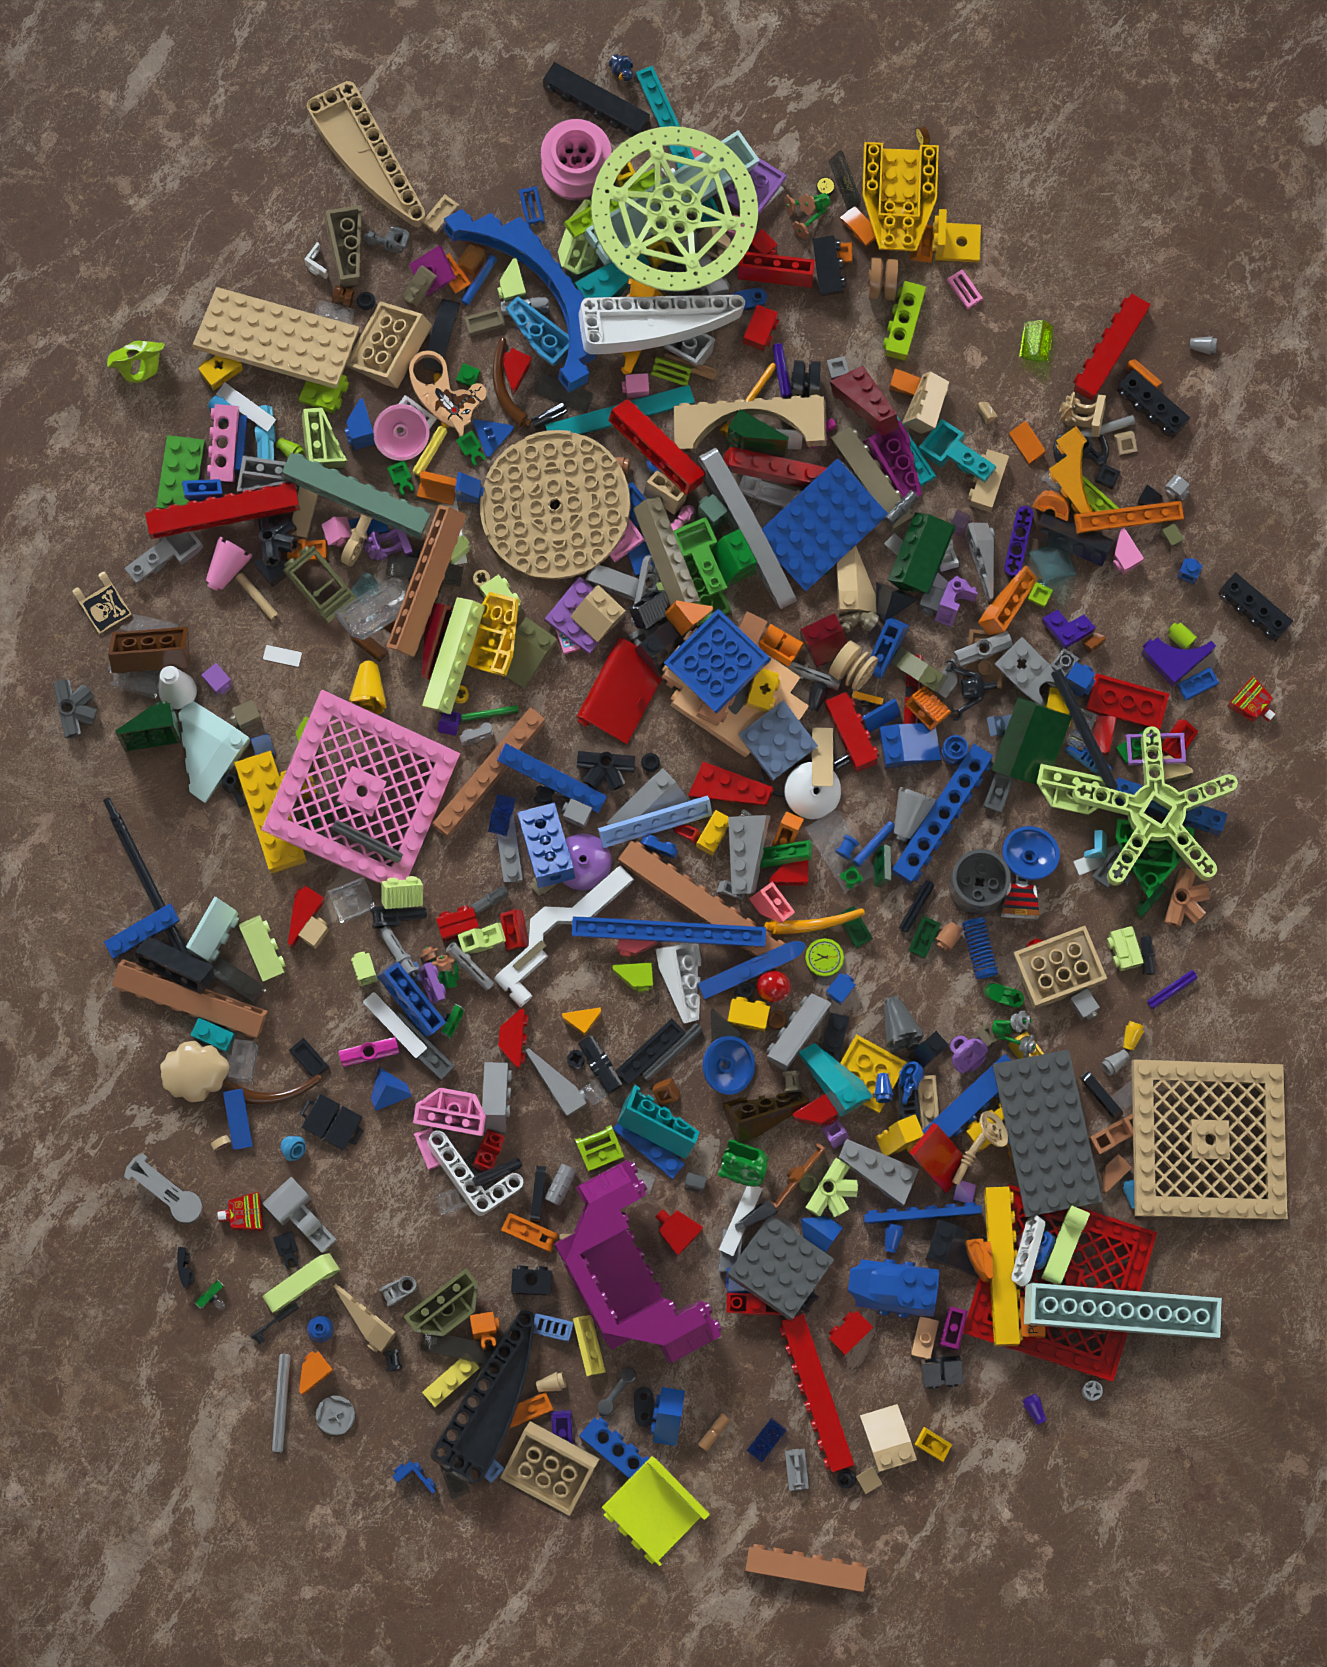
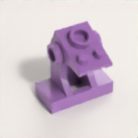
M393 529L382 535H379V532H372L364 542V549L369 555L370 560L377 559V561L386 559L388 555L402 550L406 558L413 554L406 533L398 529ZM391 539L393 546L382 549L380 543Z
M958 576L954 577L947 584L934 621L952 627L960 606L955 601L966 599L975 602L978 594L976 592L977 589L975 587L971 588L966 580Z

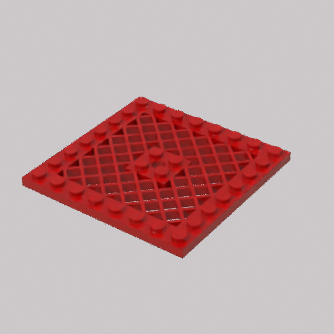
M1008 1184L1007 1187H1009L1010 1192H1013L1014 1202L1011 1204V1211L1015 1213V1223H1012V1231L1015 1230L1016 1223L1018 1222L1021 1231L1016 1233V1236L1024 1232L1025 1227L1021 1218L1025 1217L1024 1213L1019 1215L1020 1210H1023L1019 1187ZM1077 1207L1090 1213L1087 1223L1081 1234L1085 1233L1090 1242L1081 1246L1079 1241L1077 1242V1249L1074 1250L1073 1254L1080 1251L1084 1261L1075 1264L1071 1257V1265H1068L1063 1278L1065 1286L1080 1287V1284H1082L1083 1287H1087L1084 1280L1093 1276L1097 1283V1286L1093 1288L1104 1289V1285L1112 1282L1115 1290L1140 1292L1157 1232ZM1068 1209L1038 1216L1045 1217L1042 1220L1048 1221L1052 1228L1049 1233H1055L1057 1237L1061 1226L1056 1228L1052 1220L1063 1223ZM1090 1232L1100 1235V1237L1093 1240ZM1108 1238L1119 1241V1243L1112 1246ZM1104 1239L1108 1249L1100 1252L1095 1243ZM1016 1241L1013 1242L1016 1247L1014 1250L1018 1252L1020 1246ZM1092 1245L1096 1255L1087 1258L1083 1249ZM1123 1245L1127 1255L1118 1258L1114 1249ZM1111 1251L1115 1261L1106 1264L1102 1255ZM1098 1257L1103 1267L1094 1271L1090 1261ZM1128 1258L1126 1269H1124L1121 1261ZM1117 1263L1122 1273L1113 1277L1108 1267ZM1087 1264L1091 1273L1083 1277L1084 1269L1078 1267ZM1046 1265L1042 1269L1034 1270L1032 1272L1031 1277L1034 1283L1055 1285L1041 1278L1038 1282L1036 1276L1034 1275L1040 1271H1042L1043 1274ZM1105 1270L1110 1279L1101 1283L1097 1273ZM1121 1276H1123V1279H1122V1282H1121V1285H1120V1288H1119V1286L1117 1285V1283H1116L1115 1280L1118 1279V1278H1120ZM980 1277L966 1318L963 1334L994 1344L993 1322L987 1320L988 1315L992 1319L990 1282H984ZM1021 1286L1024 1292L1020 1293V1297L1025 1295V1286ZM1045 1326V1333L1049 1340L1023 1337V1341H1020L1018 1346H1002L1113 1382L1128 1332L1100 1331L1097 1333L1095 1330H1091L1093 1335L1084 1339L1080 1329L1074 1328L1065 1333L1063 1327H1058L1062 1335L1053 1339L1049 1332V1329L1053 1327ZM1076 1332L1081 1341L1072 1345L1068 1335ZM1107 1332L1102 1344L1099 1335ZM1064 1338L1068 1346L1057 1343V1341ZM1095 1338L1099 1348L1091 1352L1086 1342ZM1083 1344L1087 1352L1075 1348ZM1101 1350L1100 1356L1094 1355Z

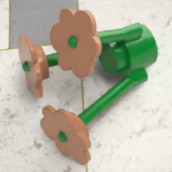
M805 193L798 201H794L789 195L784 197L786 210L790 216H793L796 205H801V210L805 211L807 215H811L813 210H819L805 224H799L797 221L792 224L797 235L806 240L809 235L807 227L821 214L826 213V208L831 205L829 196L826 193L818 196H808Z

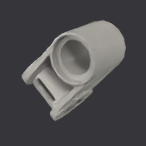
M404 1276L395 1282L383 1286L379 1289V1292L383 1294L388 1308L414 1294L418 1284L414 1278ZM407 1280L413 1282V1287L409 1291L403 1288V1284Z

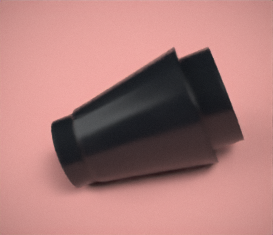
M813 682L809 692V710L819 712V708L828 694L827 686Z

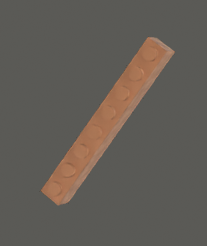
M438 505L386 647L403 655L415 656L422 634L425 631L426 623L431 615L433 604L438 596L439 588L444 580L446 569L451 561L453 550L458 542L460 531L464 526L466 514L449 506Z
M530 707L434 820L433 828L449 839L509 768L496 761L504 744L507 743L523 751L543 728L545 718Z
M124 959L118 964L112 986L117 987L119 991H129L134 993L136 997L151 999L158 1005H168L175 1011H184L194 1018L201 1017L207 1019L212 1024H221L228 1030L243 1032L245 1036L251 1038L258 1037L262 1032L268 1013L267 1010L208 989L199 994Z

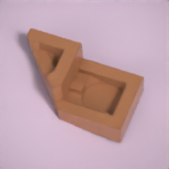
M1120 1154L1113 1158L1101 1173L1104 1186L1102 1193L1104 1195L1132 1168Z

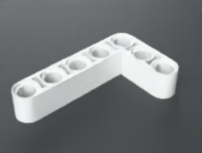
M434 1131L430 1135L427 1142L428 1148L476 1215L483 1216L517 1194L522 1188L523 1178L517 1173L508 1175L486 1191H484L481 1185L475 1186L472 1181L473 1173L447 1136L441 1131ZM439 1138L442 1144L435 1145L432 1139ZM446 1153L451 1154L453 1160L446 1161L443 1155ZM460 1169L464 1172V1176L457 1177L454 1171ZM515 1180L518 1183V1187H511L509 1181ZM466 1186H473L475 1188V1192H467ZM493 1191H500L502 1198H495ZM483 1201L487 1208H478L477 1202Z

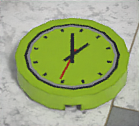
M823 938L810 944L806 951L805 960L813 974L820 977H829L840 970L843 965L844 955L838 943L831 939Z

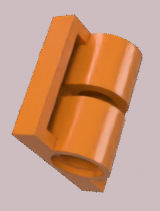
M772 624L769 625L764 638H761L758 643L760 645L759 648L763 652L788 667L804 646L803 642Z

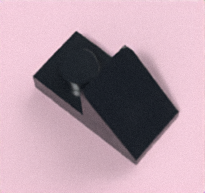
M935 1031L924 1042L920 1043L907 1058L910 1061L919 1063L924 1069L949 1044Z

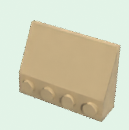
M380 301L352 350L346 366L384 385L398 389L410 367L411 360L419 351L432 324L421 313Z
M1086 926L1013 952L1033 1010L1080 993L1086 988L1090 989L1104 984L1107 980Z
M530 1421L523 1431L500 1479L570 1516L600 1459Z

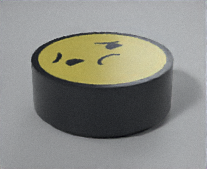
M829 177L820 178L817 182L816 190L819 195L826 193L830 196L835 190V183Z

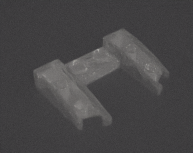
M133 614L132 617L134 619L127 626L123 624L120 630L137 631L176 628L179 626L175 623ZM108 665V672H112L111 665ZM161 671L112 673L114 681L110 682V685L156 699L159 692Z

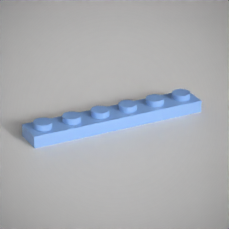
M708 796L598 828L603 848L712 816L710 799Z

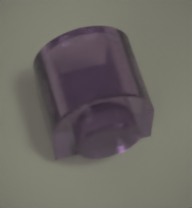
M960 510L956 511L951 521V524L956 526L953 534L957 536L963 534L967 525L973 522L970 520V515Z

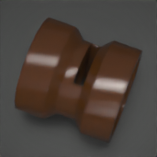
M336 285L332 295V303H341L345 307L350 308L355 290L350 288L343 289L342 286Z

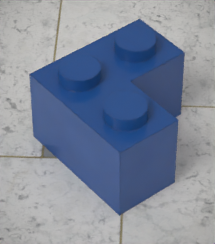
M662 1387L661 1395H656L655 1406L659 1408H654L653 1419H656V1423L652 1422L650 1433L654 1434L653 1443L677 1446L685 1396L684 1390Z

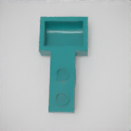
M941 419L936 428L931 431L919 446L920 452L941 468L950 459L963 472L971 473L983 482H986L996 470V465L962 443L965 440L964 433Z

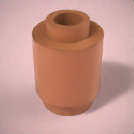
M949 922L948 925L945 924L935 939L937 947L943 951L952 950L961 937L962 929L953 922Z

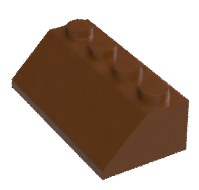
M188 627L112 632L108 653L112 673L161 671L167 666H173L177 669L188 668L190 657Z

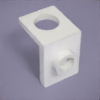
M317 242L304 259L305 265L314 275L317 276L319 274L327 279V270L313 261L321 251L320 244Z

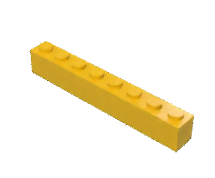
M986 1187L984 1190L987 1241H991V1257L993 1262V1278L990 1280L994 1347L1018 1346L1020 1341H1023V1337H1021V1329H1019V1321H1021L1020 1309L1017 1307V1301H1020V1290L1016 1289V1283L1011 1278L1015 1265L1014 1262L1017 1258V1250L1013 1248V1242H1016V1231H1012V1223H1015V1213L1011 1211V1204L1014 1202L1013 1192H1010L1009 1187Z

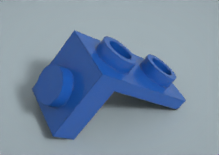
M410 1461L405 1466L402 1463L394 1470L395 1474L392 1477L397 1483L414 1470L433 1495L436 1493L434 1490L437 1487L430 1477L425 1479L421 1474L424 1470L417 1462L413 1464Z

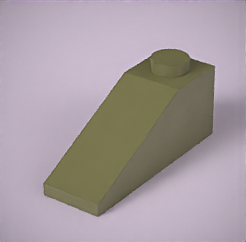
M900 647L891 661L893 665L937 693L948 678V676Z

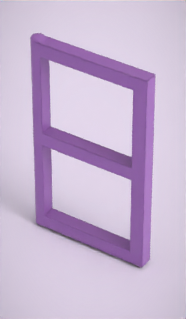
M1161 733V738H1180L1182 759H1163V764H1186L1185 734ZM1142 734L1125 735L1128 765H1143L1142 760H1132L1131 739H1141Z

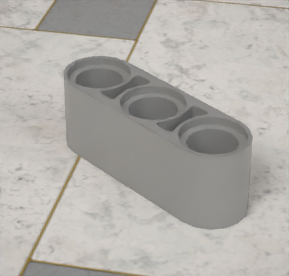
M599 564L589 570L585 581L591 586L596 587L599 585L607 592L635 601L639 579Z

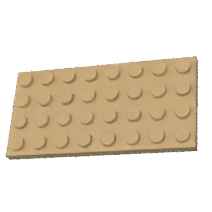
M216 287L193 342V349L337 389L359 333V327Z

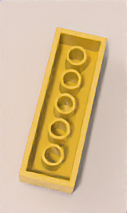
M264 752L234 762L270 874L306 863L307 860L303 849L261 831L279 789L274 781L275 778L279 777V773L272 752Z

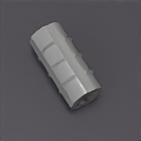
M561 1164L548 1189L545 1200L560 1206L577 1171L565 1164Z

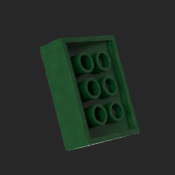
M739 409L728 427L726 451L734 447L786 459L789 437Z
M1018 696L991 770L1038 785L1037 779L1040 764L1054 767L1072 716Z
M167 701L157 702L156 705L150 706L115 730L116 736L125 752L182 743L178 718L171 703H167Z

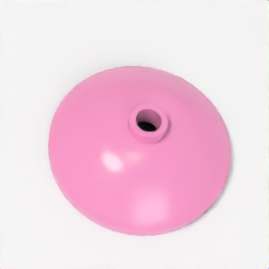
M405 404L390 406L383 410L375 420L373 426L374 442L379 451L390 459L398 461L412 459L419 455L428 443V422L424 415L415 407ZM398 427L403 428L401 433L396 431Z

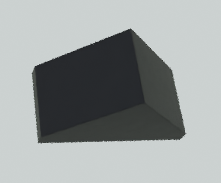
M254 559L255 568L272 588L287 577L282 571L286 568L284 565L286 562L280 561L277 566L270 567L265 565L263 560Z

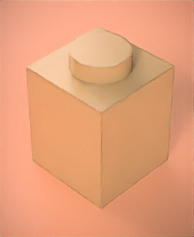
M311 917L298 936L316 949L329 931L326 926L327 923L319 917L317 919Z

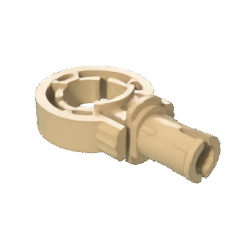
M361 513L356 528L350 531L352 535L342 552L341 563L351 567L358 559L364 545V540L369 537L366 532L373 519L371 516Z

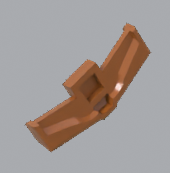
M819 1143L815 1145L817 1150L803 1167L799 1165L795 1168L793 1166L786 1175L789 1177L787 1180L788 1186L775 1203L771 1201L776 1210L780 1208L799 1181L824 1153L825 1148Z

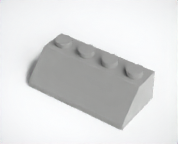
M683 229L675 230V232L681 234ZM698 232L693 233L695 253H698L701 247ZM687 238L686 240L681 241L680 243L689 253ZM672 243V246L674 247L678 256L683 257V255L680 253V251L677 249L674 243ZM705 253L699 260L700 267H704L712 262L710 259L711 255ZM721 278L710 285L699 288L702 295H729L730 285L726 278Z
M812 993L809 997L805 996L799 1004L801 1006L799 1012L796 1013L794 1011L789 1018V1026L787 1028L783 1027L777 1035L779 1038L777 1043H771L766 1053L768 1055L766 1059L786 1072L798 1055V1052L801 1051L828 1013L832 1003Z

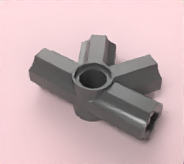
M58 680L53 685L65 739L77 738L81 736L79 722L92 726L95 721L97 709L85 706L94 698V695L84 684L72 693L70 680ZM65 706L72 707V710L70 712H64L62 708Z

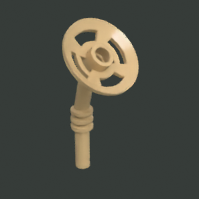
M985 1111L981 1114L980 1124L982 1132L970 1149L965 1151L964 1159H961L962 1163L952 1180L957 1185L960 1184L968 1167L972 1165L971 1162L974 1161L973 1158H976V1152L986 1139L997 1147H1003L1008 1142L1005 1125L991 1111ZM987 1118L991 1119L994 1123L988 1122Z

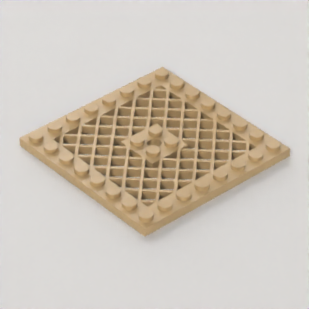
M1132 1060L1135 1216L1288 1219L1283 1064ZM1166 1081L1177 1082L1171 1087ZM1185 1082L1195 1083L1191 1087H1189ZM1203 1082H1210L1214 1084L1210 1088H1208ZM1222 1083L1233 1084L1227 1089ZM1240 1083L1251 1085L1245 1089ZM1160 1084L1168 1090L1163 1096L1155 1090ZM1179 1084L1186 1090L1182 1097L1174 1090ZM1197 1085L1205 1091L1201 1097L1193 1091ZM1216 1086L1224 1092L1219 1098L1212 1092ZM1235 1086L1242 1092L1238 1098L1230 1092ZM1253 1087L1261 1093L1256 1099L1249 1093ZM1169 1094L1177 1100L1173 1106L1165 1100ZM1189 1094L1196 1101L1191 1107L1184 1101ZM1153 1095L1158 1099V1101L1155 1104ZM1207 1095L1214 1101L1210 1107L1202 1101ZM1226 1095L1233 1101L1229 1108L1221 1101ZM1244 1096L1252 1102L1247 1109L1240 1102ZM1262 1098H1263V1106L1259 1103V1101H1260ZM1161 1103L1168 1109L1163 1116L1156 1110ZM1179 1104L1187 1110L1182 1116L1175 1110ZM1198 1104L1205 1110L1201 1117L1193 1110ZM1217 1105L1224 1111L1220 1117L1212 1111ZM1235 1106L1243 1112L1238 1118L1231 1112ZM1254 1106L1261 1112L1257 1118L1249 1112ZM1170 1113L1177 1119L1173 1126L1165 1119ZM1190 1113L1195 1119L1189 1120L1188 1124L1184 1119ZM1209 1114L1214 1120L1203 1119ZM1154 1115L1159 1119L1155 1124ZM1226 1115L1234 1121L1230 1126L1229 1120H1222ZM1245 1115L1252 1121L1248 1128L1240 1121ZM1263 1116L1264 1126L1259 1122L1263 1118ZM1161 1122L1169 1129L1164 1135L1156 1129ZM1180 1123L1187 1129L1183 1135L1175 1129ZM1236 1125L1243 1131L1239 1137L1231 1131ZM1255 1125L1262 1132L1257 1138L1250 1132ZM1171 1132L1178 1139L1173 1145L1166 1139ZM1154 1134L1159 1138V1140L1155 1144ZM1188 1134L1190 1137V1144L1184 1139ZM1206 1135H1211L1214 1138L1212 1145L1206 1143ZM1245 1135L1253 1141L1248 1147L1241 1141ZM1229 1136L1234 1140L1231 1145L1229 1143ZM1263 1136H1264V1145L1260 1142V1139H1261ZM1161 1142L1169 1148L1164 1155L1156 1148ZM1180 1143L1188 1149L1183 1155L1176 1149ZM1236 1144L1244 1150L1239 1157L1232 1151ZM1255 1145L1263 1151L1258 1157L1251 1151ZM1171 1152L1178 1158L1174 1164L1166 1158ZM1189 1153L1190 1159H1197L1193 1165L1185 1159ZM1155 1154L1160 1158L1156 1163ZM1246 1154L1253 1160L1249 1166L1241 1160ZM1264 1155H1265V1165L1260 1161V1159H1261ZM1231 1156L1235 1161L1229 1166L1224 1160H1229ZM1206 1160L1216 1161L1210 1166ZM1162 1161L1169 1167L1165 1174L1157 1168ZM1180 1162L1188 1168L1183 1175L1176 1168ZM1200 1162L1207 1169L1202 1175L1195 1169ZM1218 1163L1226 1169L1221 1175L1213 1169ZM1237 1163L1244 1169L1240 1176L1233 1171V1167ZM1256 1164L1263 1170L1258 1177L1251 1170ZM1172 1171L1179 1178L1174 1184L1167 1178ZM1190 1172L1198 1178L1193 1184L1185 1178ZM1209 1172L1217 1179L1212 1185L1205 1179ZM1155 1173L1160 1177V1179L1156 1183ZM1228 1173L1235 1179L1231 1185L1223 1179ZM1247 1173L1254 1180L1249 1186L1242 1180ZM1264 1175L1265 1184L1260 1180ZM1162 1181L1170 1187L1165 1193L1157 1187ZM1181 1181L1189 1188L1184 1194L1177 1188ZM1200 1182L1207 1188L1203 1194L1195 1188ZM1219 1182L1226 1188L1221 1195L1214 1189ZM1237 1183L1245 1189L1240 1196L1233 1189ZM1256 1183L1264 1190L1259 1196L1252 1190ZM1174 1191L1178 1197H1168V1195ZM1192 1191L1197 1197L1186 1196ZM1211 1192L1216 1198H1206V1195ZM1228 1193H1230L1234 1198H1224V1197H1225ZM1249 1193L1253 1199H1244L1243 1197Z

